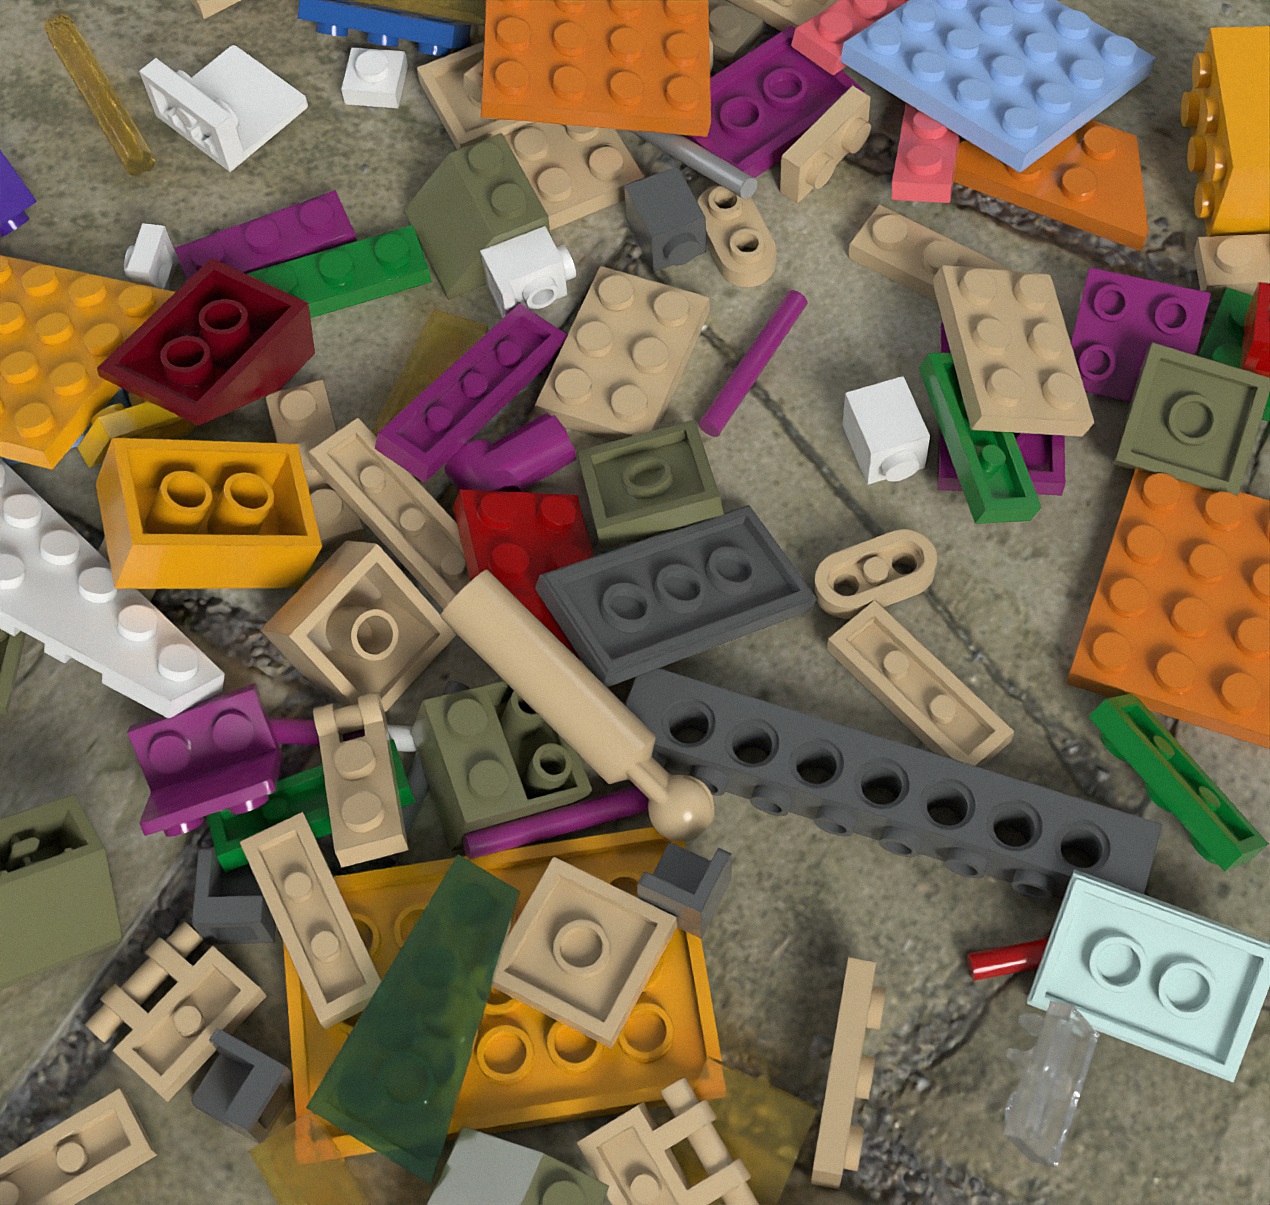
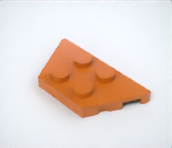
M1090 120L1022 172L1016 171L966 139L959 143L953 182L1140 252L1142 251L1149 230L1136 135Z

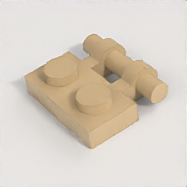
M185 922L165 941L159 937L145 951L149 958L121 987L114 983L100 998L104 1005L84 1024L105 1043L126 1023L132 1031L112 1051L167 1102L217 1050L209 1041L215 1029L219 1028L231 1035L266 998L262 989L214 946L194 966L185 959L203 939ZM168 977L177 982L176 985L149 1013L140 1007Z
M685 1077L660 1091L675 1116L672 1120L658 1127L645 1103L642 1102L577 1142L596 1178L609 1185L606 1195L612 1205H708L722 1197L726 1205H759L746 1182L751 1178L749 1171L740 1157L733 1160L712 1124V1121L717 1119L711 1106L706 1099L699 1102ZM686 1137L709 1175L693 1186L670 1148Z

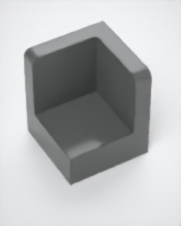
M669 842L654 873L651 875L643 872L637 883L638 898L677 917V928L702 939L732 880V853L718 848L710 861Z
M199 847L192 925L208 945L275 943L276 923L250 864L224 872L216 857L215 848Z
M216 1028L209 1041L220 1054L192 1096L191 1102L198 1110L262 1146L294 1094L293 1074L285 1065Z

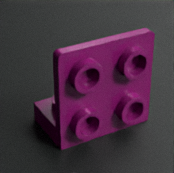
M1089 267L1071 339V346L1085 392L1131 402L1147 348L1152 342L1195 355L1211 293Z
M256 683L209 698L170 719L159 715L130 725L127 731L151 791L139 822L144 836L162 830L167 837L184 834L200 826L204 822L203 816L229 808L231 814L251 811L269 800L268 794L276 790L282 752Z

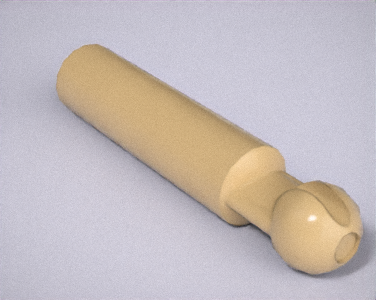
M486 569L477 575L446 606L440 617L608 784L629 779L649 798V817L659 834L674 841H690L698 838L708 828L714 818V801L707 786L692 776H671L652 757L656 735L491 572Z

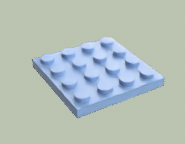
M909 0L845 41L840 62L1016 171L1022 172L1149 77L1156 57L1137 47L1132 40L1114 34L1092 21L1085 13L1073 10L1057 0Z

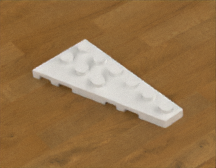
M0 458V629L12 636H16L22 631L45 643L44 653L66 663L73 658L102 673L103 684L169 719L222 692L225 673L137 589H114L110 563Z

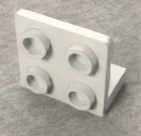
M235 45L226 49L192 78L182 70L174 72L157 58L139 71L155 115L229 172L234 170L308 107L305 95Z

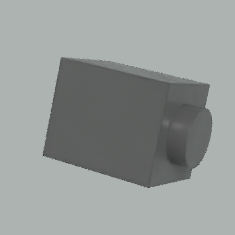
M678 166L624 186L627 223L653 272L672 265L686 264L696 256L706 253V217Z

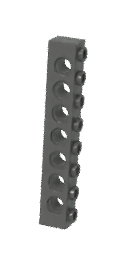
M660 668L635 678L625 706L656 735L652 757L671 775H687L700 780L707 786L713 796H721L728 792L750 799V803L755 808L771 815L786 816L790 812L812 819L817 827L833 835L847 837L856 833L878 840L882 848L899 856L916 857L918 854L941 860L945 862V866L949 870L961 876L982 878L984 875H988L1011 883L1015 891L1034 899L1046 900L1052 896L1063 899L1074 869L1138 893H1145L1162 827L1161 823ZM685 728H695L705 734L703 739L691 744L679 742L673 736ZM754 747L763 750L768 757L760 763L749 764L738 759L736 754L742 749ZM809 767H819L826 770L832 778L822 784H812L803 780L799 773ZM872 787H883L891 791L896 800L889 804L879 805L869 801L863 792ZM936 807H946L955 811L960 817L961 822L950 826L941 825L930 817L928 811ZM1002 827L1016 829L1025 837L1027 844L1018 847L1005 845L996 837L994 831ZM1066 848L1080 849L1091 858L1093 866L1088 868L1072 866L1064 859L1061 850Z

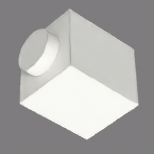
M904 376L845 393L842 426L867 485L885 479L888 481H900L912 476L919 469L925 468L930 434Z

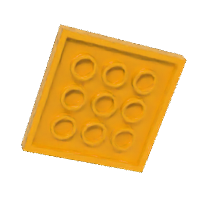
M0 255V457L53 470L89 427L93 416L103 410L121 388L99 377L97 367L175 292Z

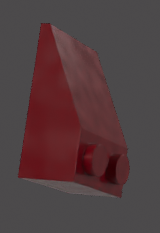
M211 258L97 367L98 375L199 426L281 390L315 354L309 303Z

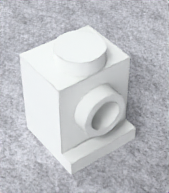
M545 226L480 250L486 286L502 318L519 303L529 310L541 309L550 305L556 299L567 296L566 281L576 277L575 266L567 247L564 244L556 247Z

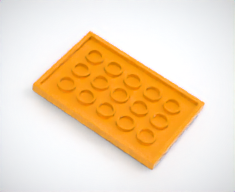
M654 827L508 849L471 860L467 856L334 876L335 882L389 998L324 1030L283 941L300 1160L305 1164L455 1140L460 1128L463 1126L485 1134L624 1113L642 1102L645 1103L647 1109L668 1106L660 1091L683 1077L688 1081L698 1100L727 1096L702 940L686 931L676 928L612 1049L489 986L485 979L488 970L553 857L638 898L637 883L643 872L651 875L654 873L669 842L686 849L685 841L670 840L659 834Z

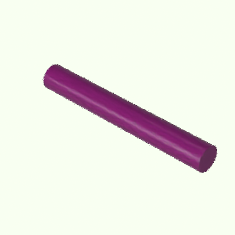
M789 290L699 421V427L706 434L713 437L720 435L807 306V299L800 292Z
M636 786L468 832L462 838L464 850L468 859L471 860L648 811L649 798Z

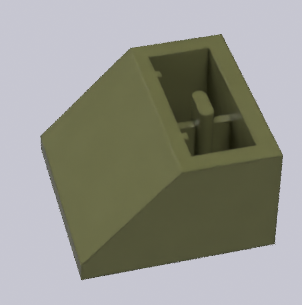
M505 681L423 700L411 729V735L451 851L464 848L462 838L465 833L566 806L584 798L592 791L579 754Z
M72 794L1 818L0 990L119 944L122 939V932L106 850L76 795Z

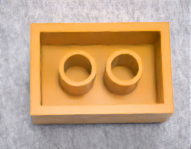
M1270 26L1210 28L1203 52L1196 53L1193 59L1191 92H1184L1181 101V123L1183 127H1190L1192 136L1188 144V168L1190 172H1197L1199 181L1194 198L1195 214L1197 218H1204L1207 237L1270 234Z
M142 438L111 439L95 484L114 589L301 588L322 548V543L298 444Z

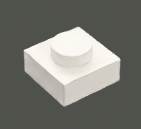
M351 48L341 89L344 103L346 105L399 108L408 68L405 51Z
M142 223L135 246H129L124 260L125 276L132 283L169 290L179 260L165 226Z

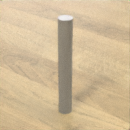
M631 131L743 199H749L757 189V180L682 135Z

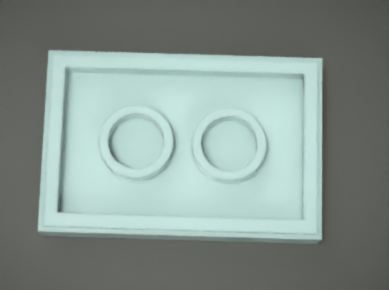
M1074 869L1027 997V1004L1234 1082L1270 987V941Z

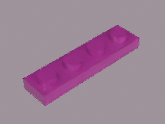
M519 303L378 432L375 449L425 483L560 353L567 334Z

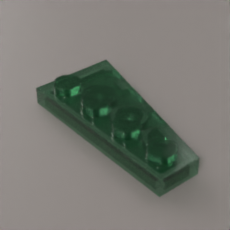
M459 854L456 856L306 1106L310 1111L428 1184L434 1182L521 894L516 888Z

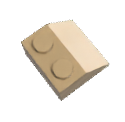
M345 541L260 630L303 676L344 707L358 704L359 696L378 692L384 712L394 704L457 635L378 544Z

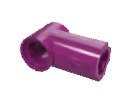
M547 412L492 444L484 439L474 440L465 444L447 461L445 473L458 492L460 489L523 492L526 488L576 460V453L566 429L555 415L551 416Z

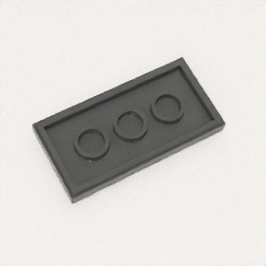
M750 505L726 512L722 516L699 521L539 576L535 590L584 665L606 687L811 611L817 599Z

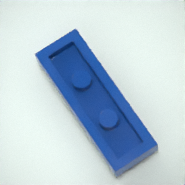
M299 0L297 19L316 22L315 31L322 34L347 37L348 30L354 29L367 32L366 41L369 43L397 47L400 38L418 42L417 51L420 53L444 57L450 54V48L467 47L469 45L471 24L348 0Z

